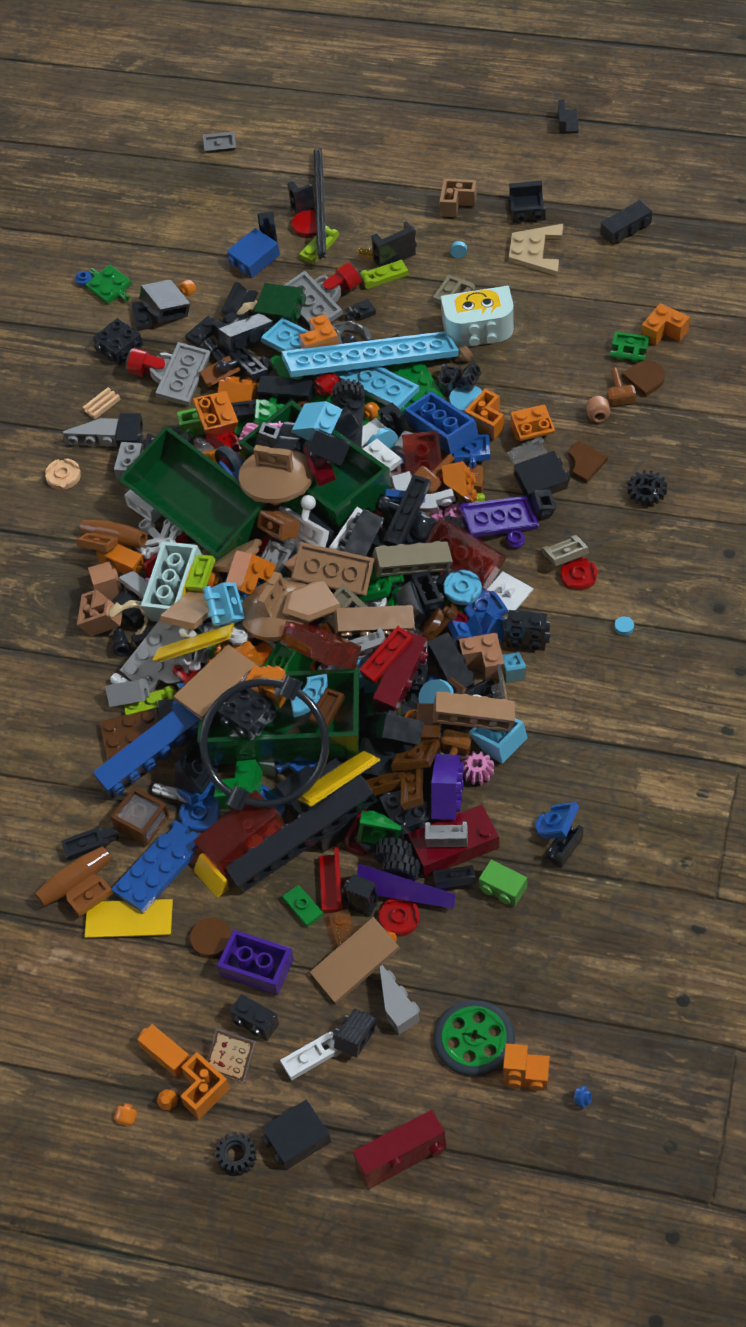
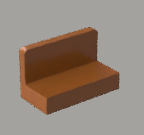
M227 356L222 360L228 362L231 361L230 356ZM216 362L198 373L207 388L225 379V377L240 371V367H232L226 374H220L216 370Z

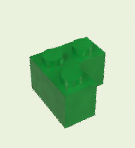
M256 759L237 761L235 778L221 780L232 790L234 785L240 786L251 792L249 798L260 800L263 772ZM215 786L214 797L221 809L232 808L226 804L229 797Z

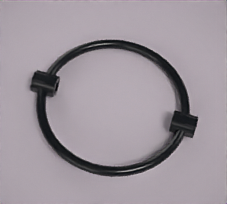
M287 675L284 681L271 678L243 681L223 692L206 713L199 739L201 759L212 782L222 793L229 797L226 804L230 807L242 811L244 805L272 808L288 804L307 793L321 776L329 753L328 728L319 707L313 699L300 689L303 682ZM258 686L280 688L278 694L292 701L295 700L296 696L301 699L315 716L321 735L320 757L310 778L291 794L270 800L249 798L251 792L237 785H234L233 790L229 788L215 772L208 753V732L218 709L236 693Z

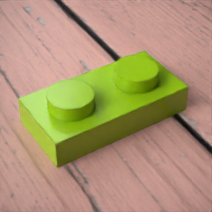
M195 556L185 585L188 591L204 592L203 587L207 586L215 563L213 556Z

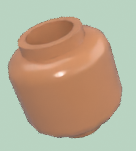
M595 396L586 403L587 415L591 421L603 422L610 416L609 402L605 397Z

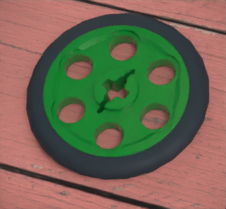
M470 1000L458 1003L444 1012L435 1027L433 1040L439 1058L447 1067L466 1076H481L494 1072L504 1065L506 1044H515V1033L509 1017L501 1009L484 1001ZM476 1014H482L485 1020L477 1023L473 1020V1017ZM456 1020H462L465 1023L461 1029L454 1028L452 1024ZM496 1027L500 1029L501 1033L494 1037L489 1034V1030ZM473 1034H477L479 1038L475 1042L471 1041ZM456 1039L460 1042V1045L457 1048H450L448 1042ZM487 1047H493L496 1053L493 1056H487L484 1050ZM473 1053L476 1058L473 1062H466L463 1058L464 1055Z

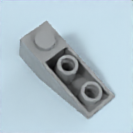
M100 418L63 431L66 445L117 446L116 435L119 421L118 419Z
M381 965L380 973L386 1018L398 1035H400L420 1021V1009L414 1001L410 1002L407 998L408 994L402 985H397L394 974L390 970L387 971Z

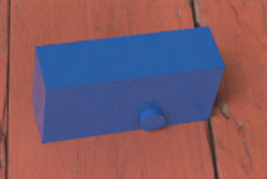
M432 391L404 408L408 426L433 441L449 454H453L479 437L476 422L473 418Z

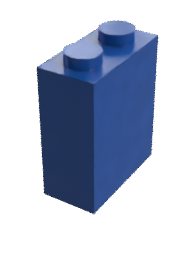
M255 227L227 250L228 261L233 267L236 266L244 275L247 274L253 278L280 255V250L277 242Z

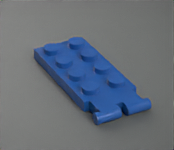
M177 820L172 823L173 828L167 834L163 833L112 888L115 896L141 913H144L195 857L194 851L200 845L205 846L207 843L206 838L195 831L190 832V828Z

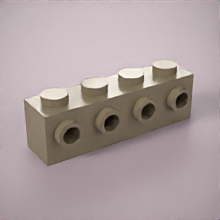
M439 541L425 544L415 543L413 545H382L375 547L371 557L374 558L373 567L376 577L416 574L427 571H448L453 562L448 542Z

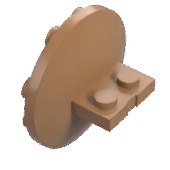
M260 445L255 446L254 455L243 463L239 471V482L243 492L256 502L272 503L273 505H278L281 502H286L303 495L313 480L308 459L301 452Z
M274 572L267 582L256 587L251 595L248 594L242 604L245 615L242 624L245 630L257 639L278 642L305 630L310 622L301 621L300 618L291 615L289 617L282 615L288 592L307 584L291 580V578H283L281 573Z

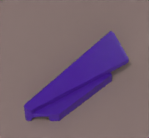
M361 864L358 865L357 876L376 882L378 896L454 909L455 894Z

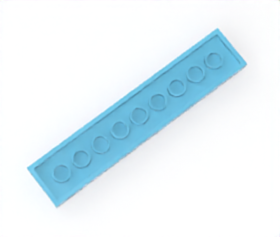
M282 318L261 337V342L280 352L301 349L299 335L309 331ZM380 366L333 372L339 378V382L343 379L345 381L347 379L353 381L354 379L356 383L359 381L364 386L365 395L385 405L393 402L399 409L419 392V385Z
M444 331L282 351V359L290 376L300 377L458 356L459 350L451 336Z

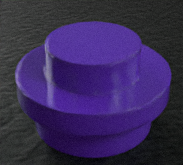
M511 531L506 538V542L512 548H520L525 543V537L520 531Z

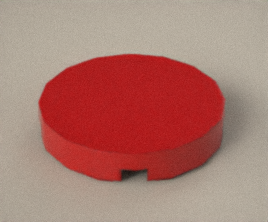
M302 211L294 216L292 227L295 234L305 238H309L314 234L316 236V211Z
M581 557L562 565L560 578L567 588L583 591L595 584L598 569L593 562L591 563L587 558Z
M391 898L379 910L380 925L386 931L395 933L396 936L411 934L420 922L419 909L412 901Z

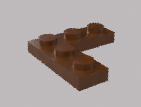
M423 768L393 771L365 780L376 797L382 793L401 788V805L404 810L423 805Z

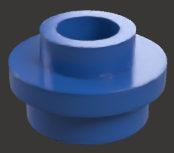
M87 271L79 272L75 276L76 283L81 287H86L85 284L92 279L91 274Z
M587 1086L576 1089L575 1105L583 1109L587 1107V1104L590 1105L592 1093L588 1091Z

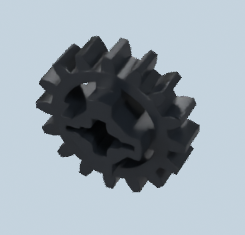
M643 470L642 474L636 472V477H630L627 493L630 494V499H635L636 504L642 502V506L646 503L652 506V502L659 504V499L664 500V495H667V482H664V477L659 478V473L654 475L652 470L649 473Z

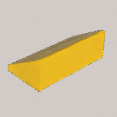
M200 854L194 868V873L214 896L218 898L229 890L227 879L205 854Z

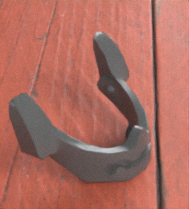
M354 321L332 324L338 335L339 344H342L340 335L346 330L361 333L366 340L371 339L368 327H363Z

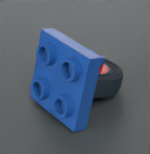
M226 445L219 447L214 453L217 464L239 481V471L244 461L230 447Z

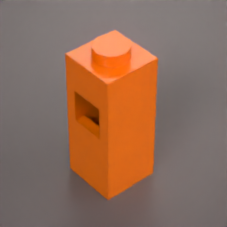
M119 544L107 553H101L99 550L96 551L99 563L110 562L112 568L123 574L134 571L139 575L144 568L143 564L145 562L142 554Z
M153 1024L143 1029L137 1039L140 1048L178 1078L183 1073L181 1067L190 1059L189 1054Z

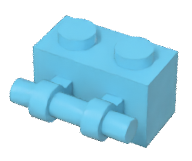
M236 582L221 583L212 588L211 586L203 587L205 594L203 598L207 602L209 609L207 613L213 625L223 627L245 619Z

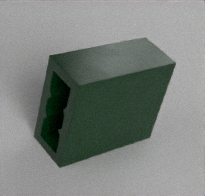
M264 283L254 313L255 315L261 313L272 320L273 323H277L284 318L296 324L300 318L301 309L306 302V295L301 287Z

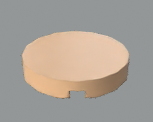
M71 459L55 460L48 465L45 471L47 483L52 488L58 490L73 487L81 477L79 465Z

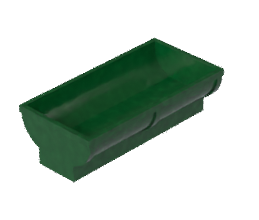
M167 425L118 479L123 485L218 560L238 546L254 539H262L267 533L259 529L257 524L259 512L261 510H269L268 503L256 502L247 496L241 489L240 482Z

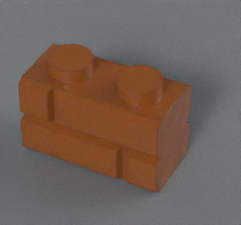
M277 509L261 510L257 527L280 540L297 539L300 521Z

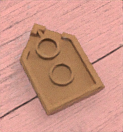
M254 539L236 547L214 563L212 572H229L236 550L255 555L259 551L258 547L261 546L262 540Z
M318 580L289 591L282 615L288 617L291 615L308 623L333 613L336 608H340V604L325 582Z

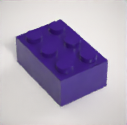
M436 754L431 782V819L456 820L457 812H461L462 792L464 790V780H462L464 763L460 762V755Z
M233 930L217 967L221 977L278 996L294 961L292 948Z

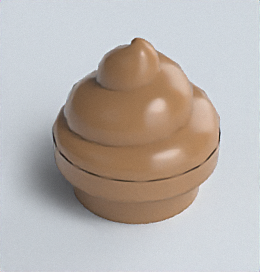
M465 345L458 348L459 352L455 360L467 363L474 356Z

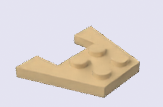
M563 224L512 233L509 262L558 276L559 259H543L545 239L562 240Z

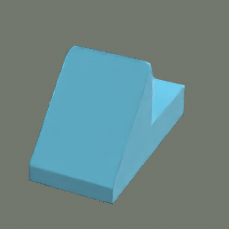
M520 653L502 655L506 682L525 680L526 665Z

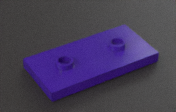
M527 496L460 504L458 507L470 538L509 533L515 530L537 529L539 526Z

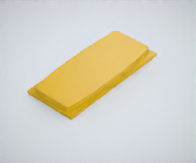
M234 623L159 647L152 660L157 662L165 661L228 640L233 632Z
M363 751L317 780L314 786L298 798V800L313 806L379 762L380 759Z
M173 899L155 900L144 913H141L124 901H102L86 914L85 938L171 935Z

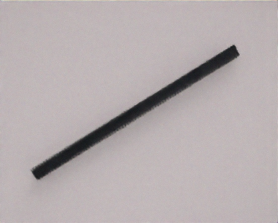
M319 148L318 150L314 149L313 152L318 259L321 260L327 257L323 153L322 149Z

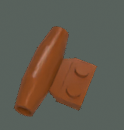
M83 520L79 526V531L83 535L76 539L77 546L84 547L87 550L94 549L99 550L101 553H107L118 546L117 544L121 546H144L147 542V534L126 524L106 520Z
M102 846L79 857L53 875L35 893L36 897L43 906H46L67 896L68 904L79 917L113 894L112 889L103 878L96 875L112 860L109 853Z

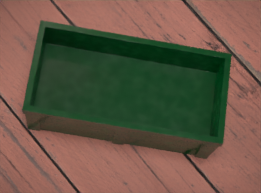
M291 400L264 422H296L303 407ZM262 424L239 441L246 460L254 455L253 447ZM333 429L332 435L350 442V447L342 465H332L336 480L319 487L313 476L311 485L302 496H313L316 505L310 511L318 518L323 517L340 532L356 507L361 510L366 509L372 513L378 509L377 500L381 496L386 495V489H391L390 468ZM309 440L305 441L304 448L308 446Z
M359 668L286 672V676H291L303 682L300 687L301 690L307 684V677L327 674V688L342 693L345 697L328 727L329 753L327 760L335 758L351 759L358 755ZM286 698L281 708L275 706L277 714L274 720L263 728L259 736L250 741L245 737L241 738L230 727L225 728L220 723L217 711L208 732L210 761L212 766H219V764H236L237 761L256 759L257 763L319 760L321 752L319 726L309 723L312 711L294 717L291 700ZM199 718V724H198V740H197V743H198L199 747H200V741H199V739H200V731H201V727H202V723H203V720H201L200 718Z

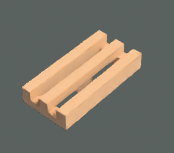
M108 387L84 405L83 411L93 419H97L120 401V396L116 395Z

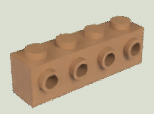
M413 605L336 608L333 612L335 635H341V638H349L356 634H360V637L377 632V628L380 627L385 636H389L397 626L410 632L415 628Z
M445 691L436 692L433 701L432 722L511 732L515 722V701L488 698L486 696L453 694Z

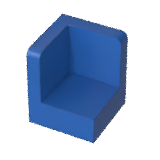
M485 612L481 622L483 635L497 633L499 643L502 642L504 618Z

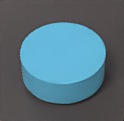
M456 241L452 243L450 253L455 258H462L467 254V246L464 242Z
M623 616L615 621V631L617 634L628 636L633 632L634 622L631 618Z

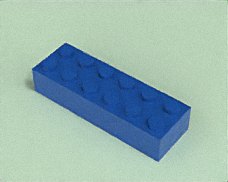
M178 706L96 769L93 773L97 781L110 797L120 795L125 790L124 787L127 784H134L141 778L140 774L144 771H151L156 766L157 761L161 758L165 760L172 754L171 750L186 744L187 738L192 734L195 736L198 732L199 717L184 706Z

